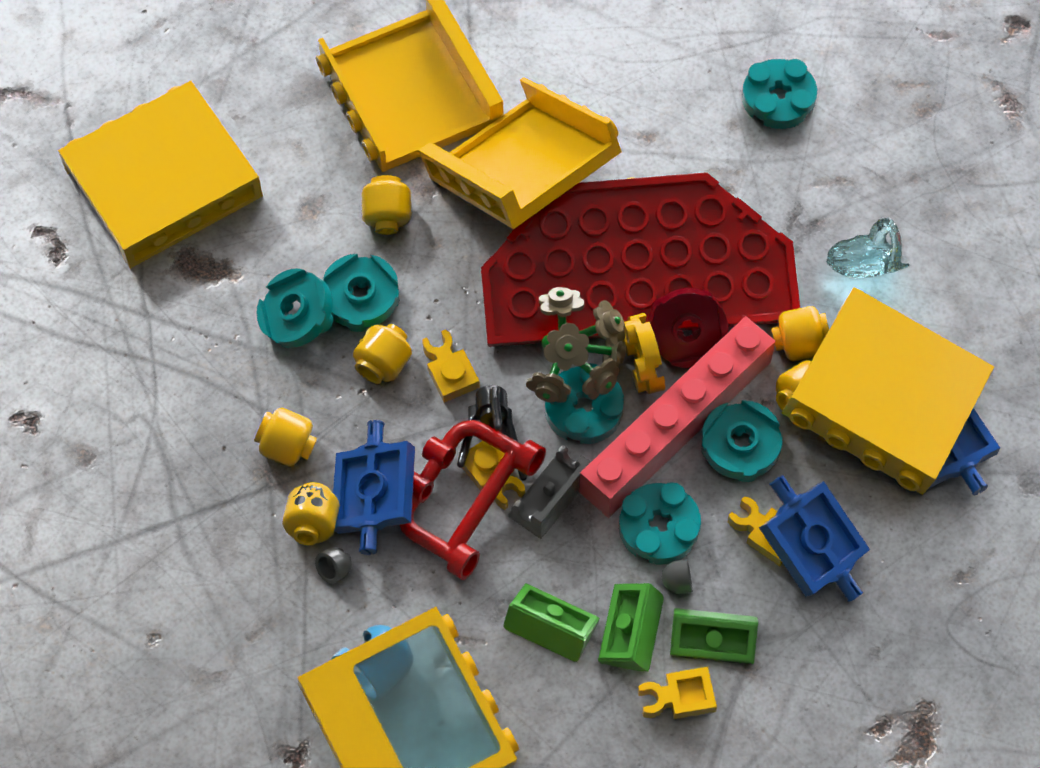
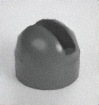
M339 547L329 548L319 553L315 559L318 574L324 581L330 584L343 579L351 570V556L348 553H344V550Z
M679 560L667 564L662 571L661 577L665 588L675 594L693 592L688 560Z

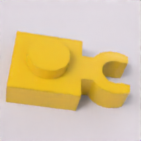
M446 329L441 331L444 343L441 347H433L427 337L422 339L424 354L427 358L433 360L427 364L428 372L444 403L480 388V381L464 349L452 353V336Z
M484 441L469 449L465 466L463 467V470L480 491L505 454ZM510 476L495 498L496 504L503 510L508 508V500L503 495L505 491L514 490L520 498L525 494V486L517 477Z
M744 496L741 499L740 507L746 510L749 516L741 518L731 512L727 522L735 530L749 531L750 535L746 543L780 567L782 561L759 529L760 526L774 517L778 511L771 507L764 516L759 512L757 503L753 499Z
M708 666L667 673L665 678L667 686L661 687L655 682H645L638 686L639 696L653 695L657 700L654 705L643 707L642 715L645 718L657 717L666 708H672L674 719L713 713L717 709Z

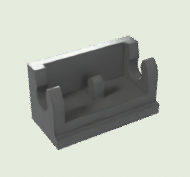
M566 446L559 448L554 459L522 498L514 503L508 514L509 518L540 539L544 537L579 493L580 472L590 464V461L582 455L577 461L571 459L567 454L568 448Z

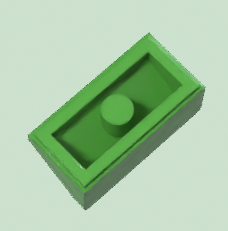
M525 583L509 605L503 626L506 630L573 662H577L582 656L600 618Z
M651 583L614 584L598 658L601 664L635 671H649L664 600L663 594Z
M675 608L670 655L754 664L758 619L754 616Z

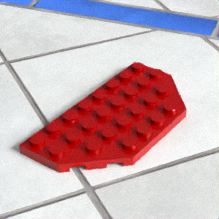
M707 172L578 183L517 226L494 255L490 256L481 267L487 346L498 347L542 343V339L550 331H558L557 314H543L540 310L541 304H539V297L548 294L549 290L556 287H566L580 292V298L585 303L584 308L580 311H571V314L566 316V323L575 324L579 331L595 325L597 320L594 317L593 310L599 306L601 301H608L613 309L619 311L624 322L628 321V317L642 313L646 314V322H648L654 301L682 288L709 291L722 306L727 317L728 327H735L745 316L756 325L779 323V315L782 312L800 308L793 241L782 232L778 233L763 221L761 215L740 198L732 196L719 185V181ZM685 320L682 325L678 326L677 331L692 330L698 327V323ZM596 333L592 336H589L588 338L593 339L601 337L598 335V333Z

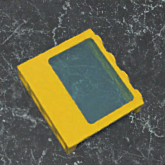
M437 606L297 677L298 685L340 768H509L516 763L517 757L514 753L519 751V746L508 727L503 730L501 729L494 716L499 712V709L492 694L488 689L481 691L474 678L479 672L473 658L468 651L461 654L454 640L459 637L458 631L451 617L448 614L441 616Z

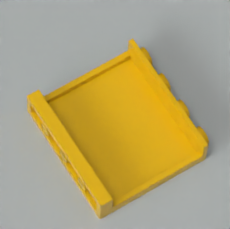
M426 0L425 11L331 49L328 48L324 38L318 39L320 55L316 56V62L323 77L330 76L333 82L331 89L339 105L344 103L347 107L348 112H346V116L354 133L360 131L364 139L361 141L368 160L370 162L376 160L382 173L421 157L418 149L428 142H432L440 148L480 132L504 115L503 100L444 0Z
M525 77L520 79L527 99L454 150L447 152L432 142H428L418 149L432 181L512 229H515L622 152L617 140L619 135L618 129L610 118L602 117L592 112L588 107L580 106L570 101L566 96L559 95L547 89L543 84H537Z
M191 80L181 86L169 89L166 94L149 103L138 105L128 114L114 121L104 123L99 129L82 138L70 141L65 147L58 150L67 174H72L118 244L122 257L130 269L263 197L259 176Z
M853 287L781 413L789 417L791 422L797 427L815 432L825 438L826 442L832 447L848 451L860 458L867 467L873 470H881L896 479L903 488L917 491L923 495L938 477L994 366Z

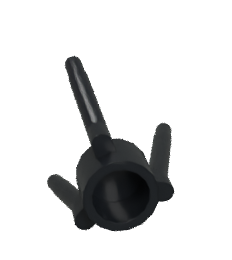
M487 385L478 389L475 396L476 404L468 407V420H480V422L495 428L496 431H500L504 423L507 436L518 442L512 421V409L508 408L506 390L497 385ZM473 436L465 437L462 440L457 461L459 468L465 466ZM518 471L520 480L525 481L527 475Z

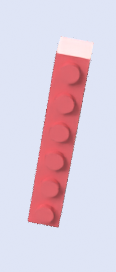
M745 316L580 472L579 493L606 517H611L622 506L626 496L643 486L703 428L706 418L716 407L730 402L771 363L776 340Z

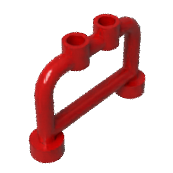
M466 420L454 425L442 440L435 436L431 437L422 450V457L428 460L420 474L414 471L411 523L399 525L402 533L413 542L447 561V571L461 580L467 579L476 568L480 553L466 543L513 470L517 469L527 476L534 475L545 459L546 449L532 440H528L522 445L505 434L496 431L489 425L476 420ZM468 436H474L505 454L449 541L446 542L416 524L414 513L419 504L425 502L431 495L434 481L441 470L446 469L452 463L456 454V447L461 440Z

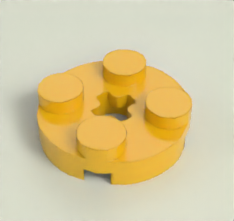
M645 313L630 316L628 321L624 322L625 338L623 341L626 345L627 356L634 355L635 369L632 370L636 389L638 393L647 391L648 394L664 391L665 378L664 376L657 377L655 370L659 365H662L651 324L646 322Z

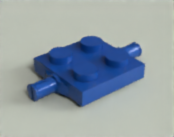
M974 408L938 477L929 488L949 478L961 476L973 496L987 489L988 485L984 482L976 467L979 463L997 455L1000 446Z
M370 420L367 422V443L355 450L336 453L333 494L338 498L340 505L335 532L343 534L361 531L359 552L364 555H371V553L374 555L377 553V532L387 526L411 523L415 446L408 441L391 444L384 443L383 432L385 423L380 420H373V422Z
M784 475L775 479L769 486L772 487L783 505L779 508L777 514L760 526L759 529L805 597L815 594L826 584L836 582L848 602L859 597L863 591L860 590L849 572L852 570L855 562L866 554L870 548L826 483L823 481L813 486L806 493L796 495Z

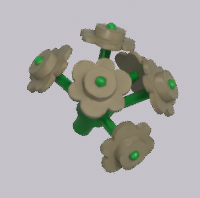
M566 287L552 288L548 294L539 297V304H541L540 310L543 314H557L558 331L552 330L542 339L544 357L553 364L550 373L547 375L535 372L532 378L526 381V387L535 392V395L545 402H565L572 388L564 384L563 378L558 373L560 369L564 371L569 370L573 364L579 366L590 375V378L585 381L582 387V391L590 399L593 400L600 394L605 395L609 393L617 382V376L620 371L618 367L619 364L623 363L626 354V345L623 341L625 332L622 315L619 311L613 309L608 301H601L599 306L593 310L594 317L597 320L595 325L579 331L575 324L566 323V316H569L571 311H580L584 308L585 303L580 298V292ZM598 333L602 339H606L605 346L589 344L588 337ZM588 353L603 354L601 366L592 367L587 362Z

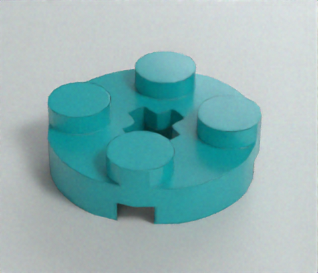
M770 59L761 63H754L750 66L748 75L743 83L742 103L746 112L752 118L755 115L758 119L764 121L763 125L774 129L795 127L805 121V117L815 107L817 84L812 74L807 71V66L802 60ZM774 89H783L787 93H785V98L778 99L777 94H770V92L774 91Z
M349 254L332 263L324 274L323 281L329 286L333 299L331 311L333 320L347 326L351 331L362 332L368 327L382 323L390 317L399 305L400 298L396 272L387 261L378 256L371 255V258L358 257V254ZM358 285L360 288L366 286L370 288L367 290L366 296L355 297L353 296V287Z
M289 269L275 276L266 286L269 292L266 294L264 301L259 299L257 305V322L261 331L276 343L288 349L311 342L320 333L328 331L333 323V316L331 314L333 299L329 286L315 274L306 272L303 269ZM297 300L301 304L299 310L294 315L288 314V311H291L294 307L293 302Z
M589 363L592 367L600 366L594 363ZM579 366L572 367L558 374L563 378L564 384L569 385L572 390L565 402H545V416L551 429L559 437L566 440L567 437L573 440H580V444H594L610 437L618 428L620 419L623 416L624 394L619 383L616 382L614 388L605 395L600 394L596 399H593L591 403L592 410L586 412L584 408L576 409L574 406L580 398L590 399L582 391L583 384L590 378V375Z
M742 400L741 404L728 405V403L719 405L708 415L704 423L701 453L711 467L720 474L738 479L741 482H752L757 476L763 475L772 469L779 459L783 445V438L779 429L780 424L776 416L768 408L754 401ZM743 433H747L750 435L748 442L751 445L739 447L734 444L735 440L731 436L733 434L741 436Z
M674 482L667 484L651 483L637 488L623 500L619 516V534L626 549L634 556L638 554L642 558L649 559V563L656 565L669 564L686 557L697 541L701 527V515L696 502L685 492L680 484ZM658 515L670 521L666 525V531L660 532L657 526L650 527L648 523L652 522L654 516Z

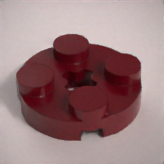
M682 288L672 291L654 301L652 312L648 318L660 355L670 361L672 365L681 368H691L728 333V321L722 306L706 290ZM685 320L698 323V327L692 329V335L685 336L683 331H677L678 326L682 325Z

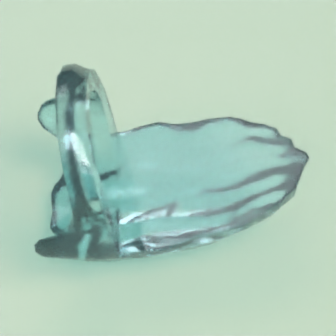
M889 217L878 219L867 235H857L851 239L837 242L828 251L826 261L832 270L850 278L876 277L894 273L910 266V264L901 262V236L897 225ZM888 232L891 238V245L886 241Z

